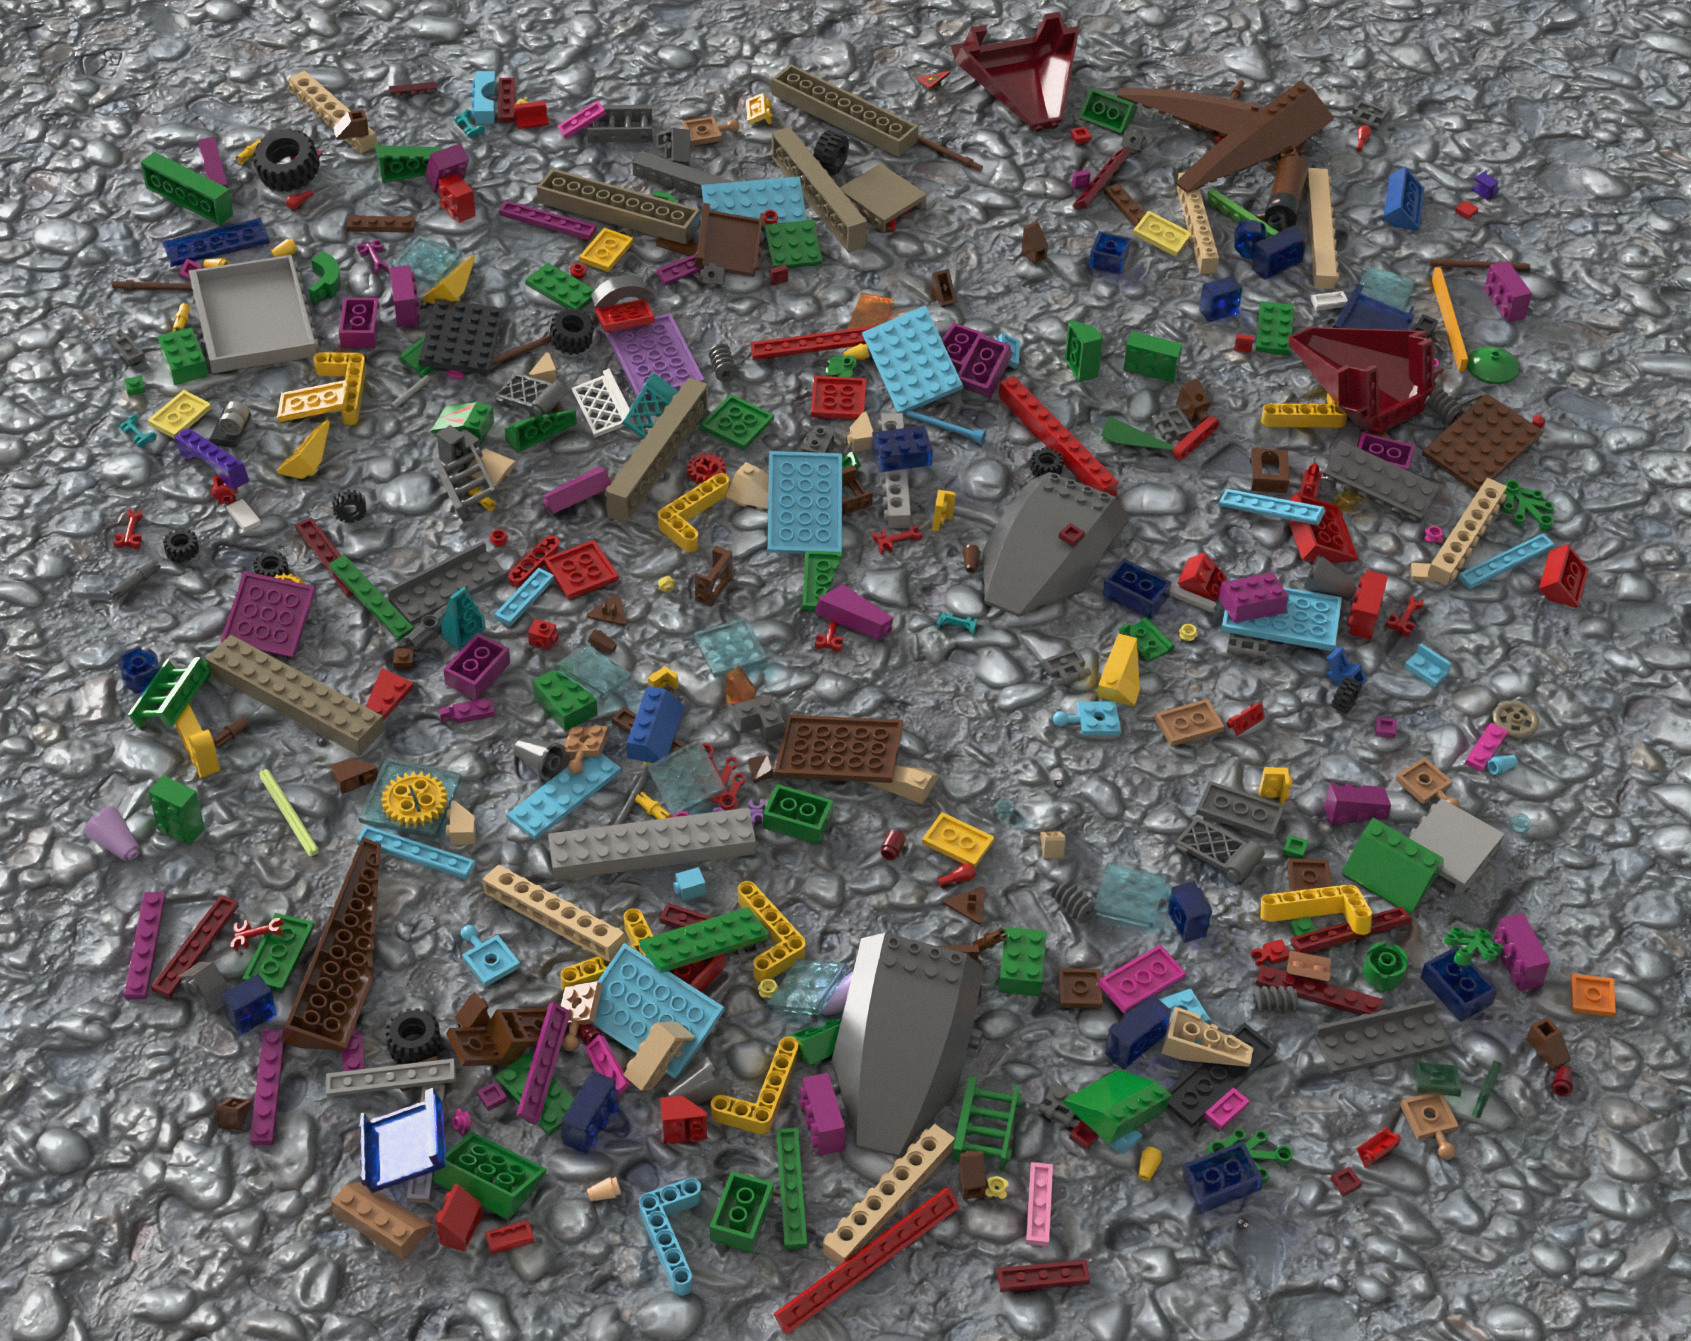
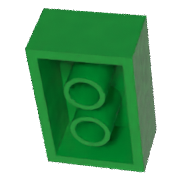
M192 328L158 336L161 354L174 385L208 377L206 361Z
M1132 331L1126 346L1123 370L1174 383L1179 370L1183 344Z
M566 664L532 680L534 697L564 732L598 715L596 698Z
M163 775L148 791L157 829L162 834H168L179 842L191 845L205 829L197 792Z
M776 784L763 812V829L820 845L833 816V800Z
M1005 927L1006 933L1004 935L1008 934V939L1003 941L999 992L1040 996L1046 931Z
M731 1171L710 1225V1241L753 1253L774 1197V1183Z

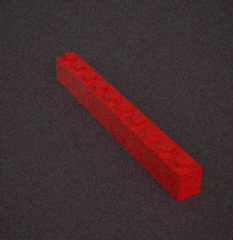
M1015 376L1000 381L999 398L1047 448H1051V451L1056 449V453L1060 452L1061 456L1063 455V464L1083 485L1090 486L1093 489L1106 492L1115 497L1117 496L1118 481Z

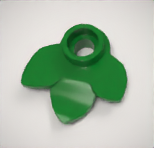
M853 356L831 357L827 360L829 366L826 368L825 376L851 378L857 366L856 359Z

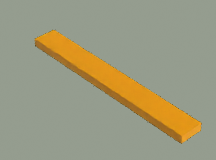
M1441 267L1434 268L1432 283L1458 371L1465 372L1468 363L1466 349Z

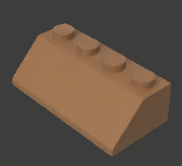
M364 1181L345 1185L331 1201L334 1216L402 1260L409 1255L432 1228L431 1224Z

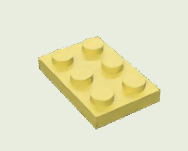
M1148 210L1132 234L1176 257L1190 239L1192 233Z
M183 390L149 418L148 425L174 438L182 430L189 429L212 409L211 404Z

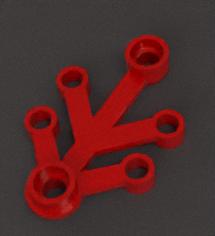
M707 743L701 744L698 747V757L705 761L712 778L701 775L698 771H692L689 773V781L691 784L701 783L715 788L720 795L708 792L706 788L700 787L696 791L697 799L700 801L707 799L718 803V806L724 809V811L736 809L738 806L736 794L739 788L745 784V777L741 773L735 774L729 792H727L725 785L732 770H735L738 766L737 759L735 757H728L725 762L726 766L720 776L712 758L714 755L713 747ZM704 752H708V753H709V755H707V756H703L702 754H703ZM731 761L735 762L732 766L728 764ZM692 776H698V778L693 780ZM737 778L743 779L741 782L736 781ZM700 792L706 793L704 796L699 795ZM729 801L731 805H725V802Z

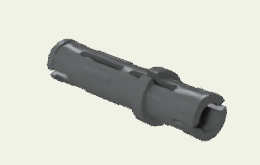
M153 558L143 567H138L135 573L109 590L110 594L113 593L111 595L112 598L118 600L140 582L148 580L151 574L161 568L160 564L156 565L159 562Z

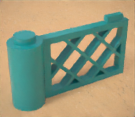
M653 372L644 383L641 392L622 424L644 439L647 436L644 428H652L655 425L651 416L660 417L664 412L660 411L658 404H663L666 407L671 403L673 396L679 391ZM645 392L651 395V401H646ZM654 404L656 412H650L648 405ZM637 405H643L645 413H639ZM646 416L648 424L642 425L640 417ZM636 417L638 425H633L629 422V418Z

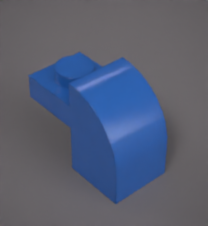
M1336 648L1326 658L1331 669L1327 675L1335 685L1339 686L1346 677H1350L1362 685L1368 681L1362 665L1349 664L1343 648Z

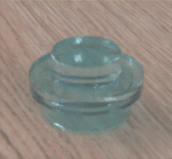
M1518 813L1511 818L1510 825L1517 832H1526L1529 830L1531 822L1527 815Z

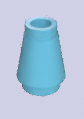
M1514 755L1495 756L1488 761L1487 767L1491 774L1499 776L1517 766L1518 761Z

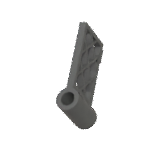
M515 373L494 396L496 402L502 404L507 402L533 410L535 415L542 416L547 415L568 393V390L560 381L555 380L553 383ZM534 384V386L526 388L527 385ZM523 387L522 390L514 392L515 389ZM521 395L524 396V397L515 399V397H518V396H521ZM535 399L532 403L527 402L529 400Z
M1198 817L1175 841L1177 850L1184 854L1190 853L1226 872L1227 877L1233 882H1242L1265 855L1263 848L1255 842L1246 843ZM1199 825L1205 828L1206 831L1195 833L1194 829ZM1218 835L1223 840L1212 841L1211 836ZM1208 837L1209 842L1198 843L1197 838ZM1185 839H1194L1195 844H1186L1183 841ZM1235 844L1239 846V848L1235 850H1229L1228 845ZM1225 846L1226 851L1215 852L1214 847ZM1200 848H1211V853L1200 851ZM1227 856L1228 861L1224 864L1218 861L1217 857Z

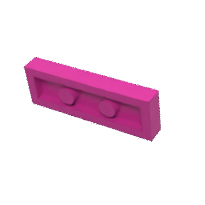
M596 101L557 126L565 139L607 113L600 102Z
M1490 723L1466 758L1465 765L1482 773L1488 761L1491 760L1507 737L1508 730Z
M598 1035L584 1049L610 1096L617 1098L631 1084L623 1075L624 1071L605 1037Z

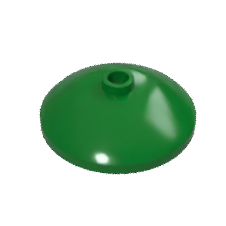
M1485 346L1475 349L1469 354L1467 368L1475 378L1482 382L1505 384L1516 378L1519 371V363L1507 350L1495 346Z

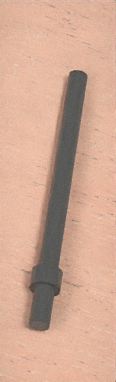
M647 765L614 825L625 822L636 802L637 795H640L655 768L654 765Z

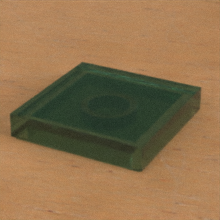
M1493 1061L1472 1113V1116L1475 1118H1481L1502 1066L1498 1061Z
M1414 1062L1413 1069L1417 1093L1461 1097L1462 1089L1457 1066Z

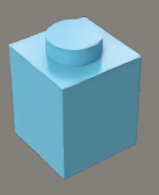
M699 867L675 874L674 891L676 895H680L682 901L706 895L705 881Z

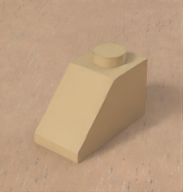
M863 412L851 425L850 435H847L848 445L852 446L854 452L875 449V434L867 412Z

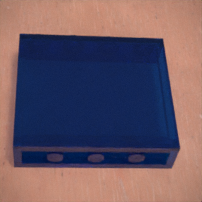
M1357 284L1333 327L1408 330L1409 325L1407 324H1411L1415 316L1412 314L1414 307H1411L1409 313L1361 294L1364 286Z
M434 1088L425 1090L426 1101L369 1121L367 1116L361 1113V1123H359L361 1157H359L362 1173L360 1174V1181L371 1193L446 1167L443 1103Z

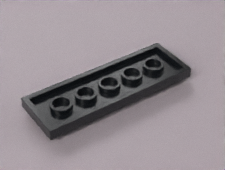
M1245 1022L1230 1035L1253 1048L1249 1067L1199 1062L1167 1090L1172 1095L1167 1108L1191 1128L1203 1119L1205 1112L1233 1087L1236 1089L1276 1053L1277 1048Z

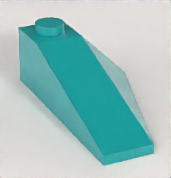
M462 587L449 598L441 625L442 639L458 651L468 644L477 633L481 634L486 630L484 615L478 610L479 607L474 604L472 596L465 587Z

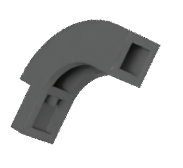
M623 275L609 279L601 284L591 295L596 307L615 305L619 300L627 297L646 299L650 304L655 300L652 289L648 285H644L641 277L634 275Z

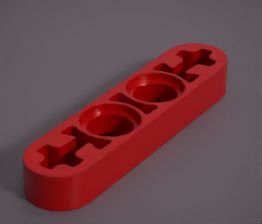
M1210 415L1175 446L1172 457L1182 461L1216 431L1220 420Z
M555 536L545 537L509 573L510 585L515 588L521 587L538 568L541 569L545 565L544 558L555 555L559 551V539ZM537 554L545 555L542 558L535 557ZM527 565L533 566L532 569H525L524 567Z

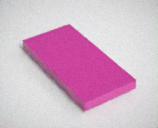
M1158 945L1099 979L1098 985L1125 1014L1185 979L1187 973L1161 945Z

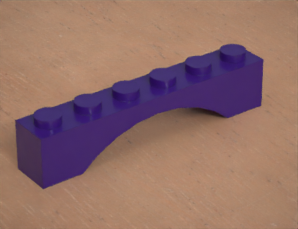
M190 428L182 430L180 434L174 436L180 455L188 460L195 457L204 460L215 470L223 482L235 490L249 482L243 462Z

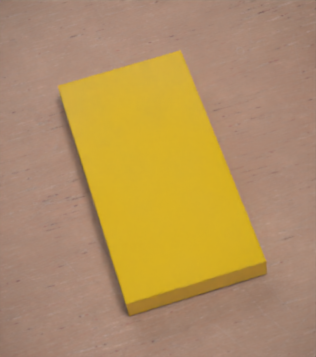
M348 380L281 393L277 415L278 421L284 422L346 409L350 387Z

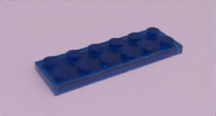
M261 218L162 241L171 267L184 264L186 259L196 262L270 243Z

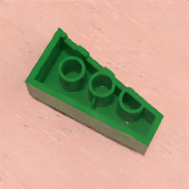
M375 145L378 170L382 183L425 176L431 153L442 150V147Z

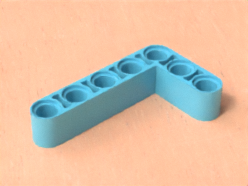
M687 1178L645 1193L639 1200L640 1217L673 1292L679 1296L687 1295L692 1290V1274L667 1216L692 1208L701 1202V1184L695 1178ZM677 1261L676 1264H671L669 1262ZM679 1280H686L683 1283L678 1282Z

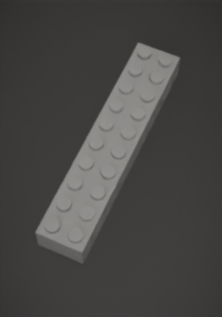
M749 808L548 834L554 881L755 854L756 847Z

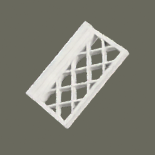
M610 369L603 371L604 376L571 388L595 438L625 426L622 422L630 410ZM600 383L604 384L601 389L595 388ZM582 390L587 391L585 395H580L577 392H580ZM592 392L598 393L596 398L589 396ZM603 394L609 396L607 400L600 398ZM586 401L593 402L591 407L584 406ZM597 403L604 405L602 409L595 408ZM608 406L615 407L613 412L606 411ZM591 413H598L597 418L590 417ZM603 415L610 416L607 421L601 420ZM614 417L621 419L619 422H612ZM633 417L629 418L628 421L635 425ZM597 424L604 425V427L599 430L595 429Z

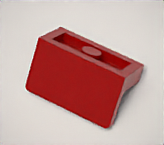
M546 101L514 104L517 129L549 125Z

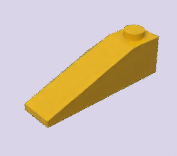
M472 255L460 263L421 299L432 304L435 303V299L459 302L461 300L459 297L465 291L475 256Z
M327 419L316 427L304 440V443L294 450V454L287 458L276 472L300 479L308 475L310 477L318 471L317 467L322 461L330 421Z
M1118 634L1099 682L1098 697L1135 707L1140 692L1137 638Z

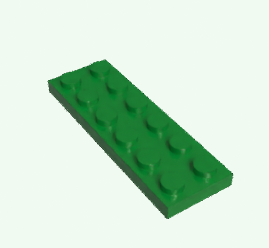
M747 907L640 940V948L659 973H663L768 940L769 932Z

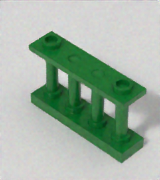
M200 657L194 658L188 668L176 669L170 660H166L128 716L138 729L143 727L148 718L157 717L163 721L166 727H173L210 673L209 668ZM178 676H181L178 682H174ZM168 690H172L168 696H164ZM158 704H162L159 710H154Z
M968 1076L952 1160L960 1161V1153L982 1151L983 1155L1001 1158L1000 1169L1004 1170L1005 1162H1010L1012 1149L1008 1147L1016 1107H1021L1023 1094H1019L1020 1085L1015 1084L1014 1094L1011 1095L980 1089V1086H976L977 1077ZM980 1097L1012 1103L1010 1113L976 1107L973 1101ZM976 1115L1008 1121L1007 1130L1003 1131L972 1125L973 1123L969 1122L970 1117ZM976 1134L1003 1139V1150L970 1144L969 1141L965 1140L966 1135Z

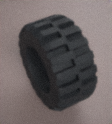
M280 129L275 133L268 134V137H264L261 139V143L257 144L253 153V163L260 180H262L265 186L272 190L276 189L279 192H283V190L291 192L293 189L298 190L301 189V186L308 185L309 181L315 178L314 174L318 173L320 166L319 156L312 139L304 132L296 129L294 131L292 129L284 131ZM297 156L294 160L288 163L277 164L280 160L286 157Z

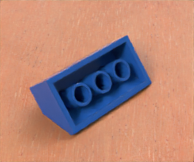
M1405 166L1389 175L1384 218L1393 227L1417 231L1420 228L1424 187Z
M646 687L627 740V758L666 765L685 710V706L666 689Z

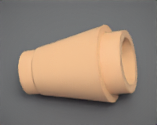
M609 1177L587 1189L591 1202L617 1198V1195L621 1194L616 1177L612 1179Z

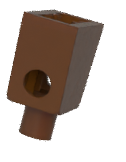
M1198 378L1182 383L1176 405L1189 421L1199 419L1202 423L1210 416L1207 412L1210 400Z

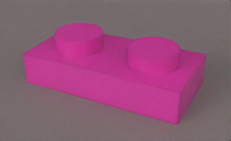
M1233 1087L1205 1112L1204 1118L1221 1131L1249 1106L1250 1100Z

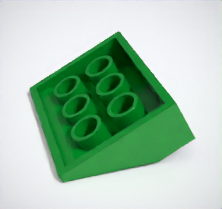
M1372 818L1359 838L1341 874L1397 907L1402 906L1407 913L1412 915L1444 867V858L1377 819Z
M1118 1069L1067 1097L1062 1103L1110 1145L1163 1114L1172 1095L1154 1080Z
M472 1132L438 1158L433 1182L449 1190H452L454 1184H457L477 1199L483 1208L496 1213L500 1217L509 1219L521 1208L547 1169Z

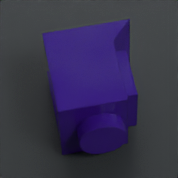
M1486 170L1475 177L1474 181L1479 184L1472 188L1473 192L1486 200L1498 193L1499 187L1497 186L1499 181L1489 176Z

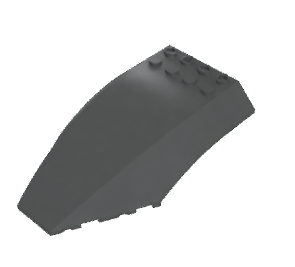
M1049 472L1031 480L1005 511L983 549L985 604L1020 617L1027 612L1036 611L1039 606H1049L1057 603L1059 600H1065L1073 593H1083L1086 583L1103 554L1129 521L1128 515L1117 498L1106 492H1101L1090 486L1064 478L1056 473ZM1069 523L1085 531L1084 538L1074 547L1058 538L1059 532Z
M888 933L861 938L831 1060L836 1071L838 1086L841 1088L842 1100L845 1109H847L850 1120L849 1124L851 1130H853L856 1147L899 1157L920 1131L930 1123L937 1112L944 1107L946 1102L957 1093L984 969L967 953Z

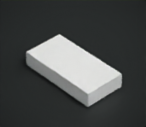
M1344 291L1311 295L1310 299L1316 311L1345 307L1346 303H1349Z
M243 499L226 506L227 511L244 532L261 525L260 519Z

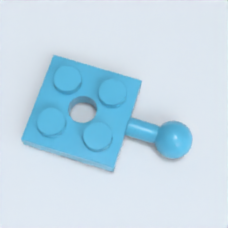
M1116 701L1077 702L1078 715H1067L1063 711H1058L1053 716L1054 724L1059 727L1065 726L1067 723H1079L1082 736H1120L1121 733ZM1094 717H1100V718H1102L1103 720H1102V721H1098V720H1097L1096 718H1094Z
M466 925L462 928V938L465 941L471 942L475 947L462 954V958L484 987L520 968V962L498 935L482 943L477 937L478 932L474 926ZM490 958L497 960L492 964L486 962Z
M1192 989L1153 1001V1008L1166 1029H1168L1174 1007L1194 1012L1201 1016L1202 1021L1210 1024L1209 1016ZM1197 1039L1195 1043L1200 1044L1201 1039Z

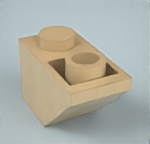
M451 801V809H447V821H450V825H446V837H450L451 845H475V816L458 802Z

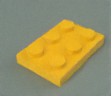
M603 228L579 256V262L609 272L634 243L633 238Z
M941 812L922 838L923 845L963 864H971L975 868L994 842V836Z

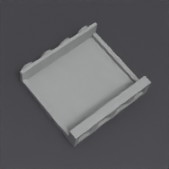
M1441 798L1437 804L1434 803L1431 806L1427 817L1423 816L1421 818L1418 828L1411 830L1408 838L1444 858V867L1439 875L1456 884L1454 893L1461 896L1500 848L1504 833Z

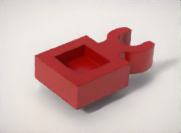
M1280 939L1263 944L1262 949H1253L1251 957H1260L1256 959V966L1263 965L1265 961H1269L1273 965L1287 961L1289 951L1283 940Z

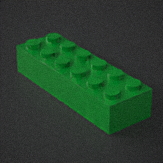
M156 152L141 161L147 189L218 225L223 224L233 216L230 191L225 186Z

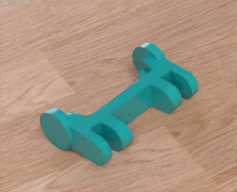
M466 109L463 113L454 117L455 122L459 126L465 124L464 133L468 138L485 132V128L482 125L474 127L469 123L468 118L471 117L470 109Z
M133 414L120 425V429L125 434L133 432L136 435L133 438V442L138 447L155 441L157 435L154 432L142 434L135 427L139 417Z
M943 611L941 617L938 618L937 628L945 624H951L967 628L971 633L970 636H974L978 619L975 618L974 621H971L972 618L967 617L965 620L953 617V613L946 615V611Z

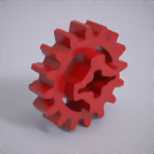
M709 452L706 455L700 453L699 457L694 455V460L689 459V464H687V476L690 477L691 481L696 480L697 485L700 482L707 481L716 474H726L725 462L722 461V457L717 458V454L710 456Z

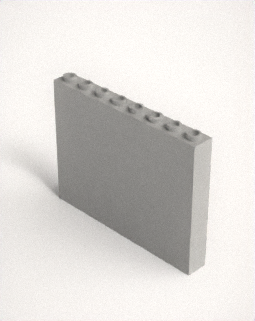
M292 255L189 270L193 295L212 373L311 358L316 355V349H319L318 340L314 339L316 338L314 327L311 328L313 326L312 318L308 316L310 315L309 307L305 305L307 304L306 296L302 294L304 290L302 283H299L301 282L300 273L296 272L298 271L297 262L293 261Z

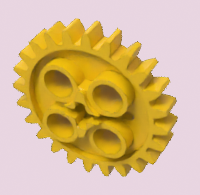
M412 771L411 776L404 773V778L396 776V782L390 780L391 786H385L386 791L382 792L383 798H381L383 812H386L387 818L391 817L392 823L398 820V826L406 823V828L410 824L417 828L418 823H421L424 827L426 821L432 824V818L439 819V813L443 814L444 808L447 807L446 787H443L442 781L438 782L437 777L431 779L430 773L426 776H423L422 771L419 775ZM409 787L413 789L414 797L416 802L418 803V808L420 812L416 810L415 802L413 797L411 796V791Z

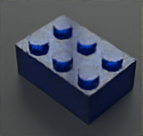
M1294 225L1257 242L1252 270L1266 280L1303 262L1307 235Z
M925 425L872 432L871 449L879 473L932 466L933 449Z
M1123 558L1104 580L1102 596L1152 619L1169 598L1172 582Z
M1455 946L1426 962L1420 978L1454 1016L1462 1022L1491 1006L1498 990L1472 961L1469 966H1462L1454 961L1456 951H1459V947Z
M1154 995L1150 996L1147 1000L1143 999L1137 1008L1133 1011H1128L1118 1024L1114 1023L1108 1030L1105 1055L1125 1070L1166 1035L1172 1010Z
M591 1071L561 1120L564 1145L587 1154L590 1147L593 1148L596 1145L598 1134L606 1128L610 1114H614L618 1108V1090L616 1089L615 1079L596 1071Z
M1244 1141L1183 1164V1178L1201 1213L1262 1190V1176Z

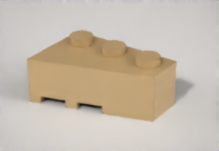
M657 1022L649 1031L650 1035L646 1041L642 1042L638 1047L636 1056L628 1062L627 1070L623 1075L641 1091L652 1090L669 1070L667 1065L675 1056L679 1058L682 1055L680 1050L688 1040L693 1042L696 1038L679 1022Z

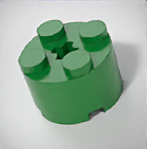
M1379 942L1369 948L1362 969L1366 982L1374 987L1377 992L1381 993L1398 988L1404 980L1408 966V956L1405 951L1395 944L1393 946L1386 945L1387 942Z

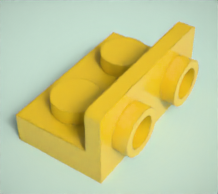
M764 93L746 100L747 119L750 125L762 119H765L768 124H772L771 117H773L770 108L772 103L769 98L765 97Z
M938 490L932 531L939 532L940 524L944 525L945 519L952 520L956 498L955 492Z
M1264 767L1259 797H1279L1280 804L1285 805L1286 799L1289 800L1290 796L1289 788H1292V776H1289L1288 768Z

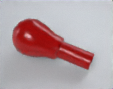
M1364 125L1358 129V144L1356 147L1358 152L1362 151L1364 143L1372 134L1369 126Z
M308 190L302 194L290 195L286 198L285 204L289 209L295 210L305 199L313 196V192Z
M963 864L950 875L937 879L938 884L941 887L952 882L971 881L976 876V869L971 864Z

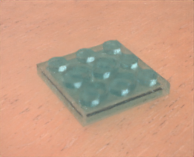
M418 236L391 264V267L410 265L411 272L415 273V279L435 286L462 257V251Z
M1367 266L1353 299L1358 301L1359 304L1402 315L1415 286L1416 279Z
M747 618L693 633V638L714 678L767 662V655Z
M586 644L559 661L554 669L601 700L629 681L632 673L628 672L623 666H619L611 661L609 657L603 656L593 647Z
M700 738L647 766L672 816L680 811H688L726 790Z
M1107 862L1093 914L1153 928L1167 876Z
M797 959L767 1003V1006L772 1011L820 1015L847 974L849 967L846 963Z

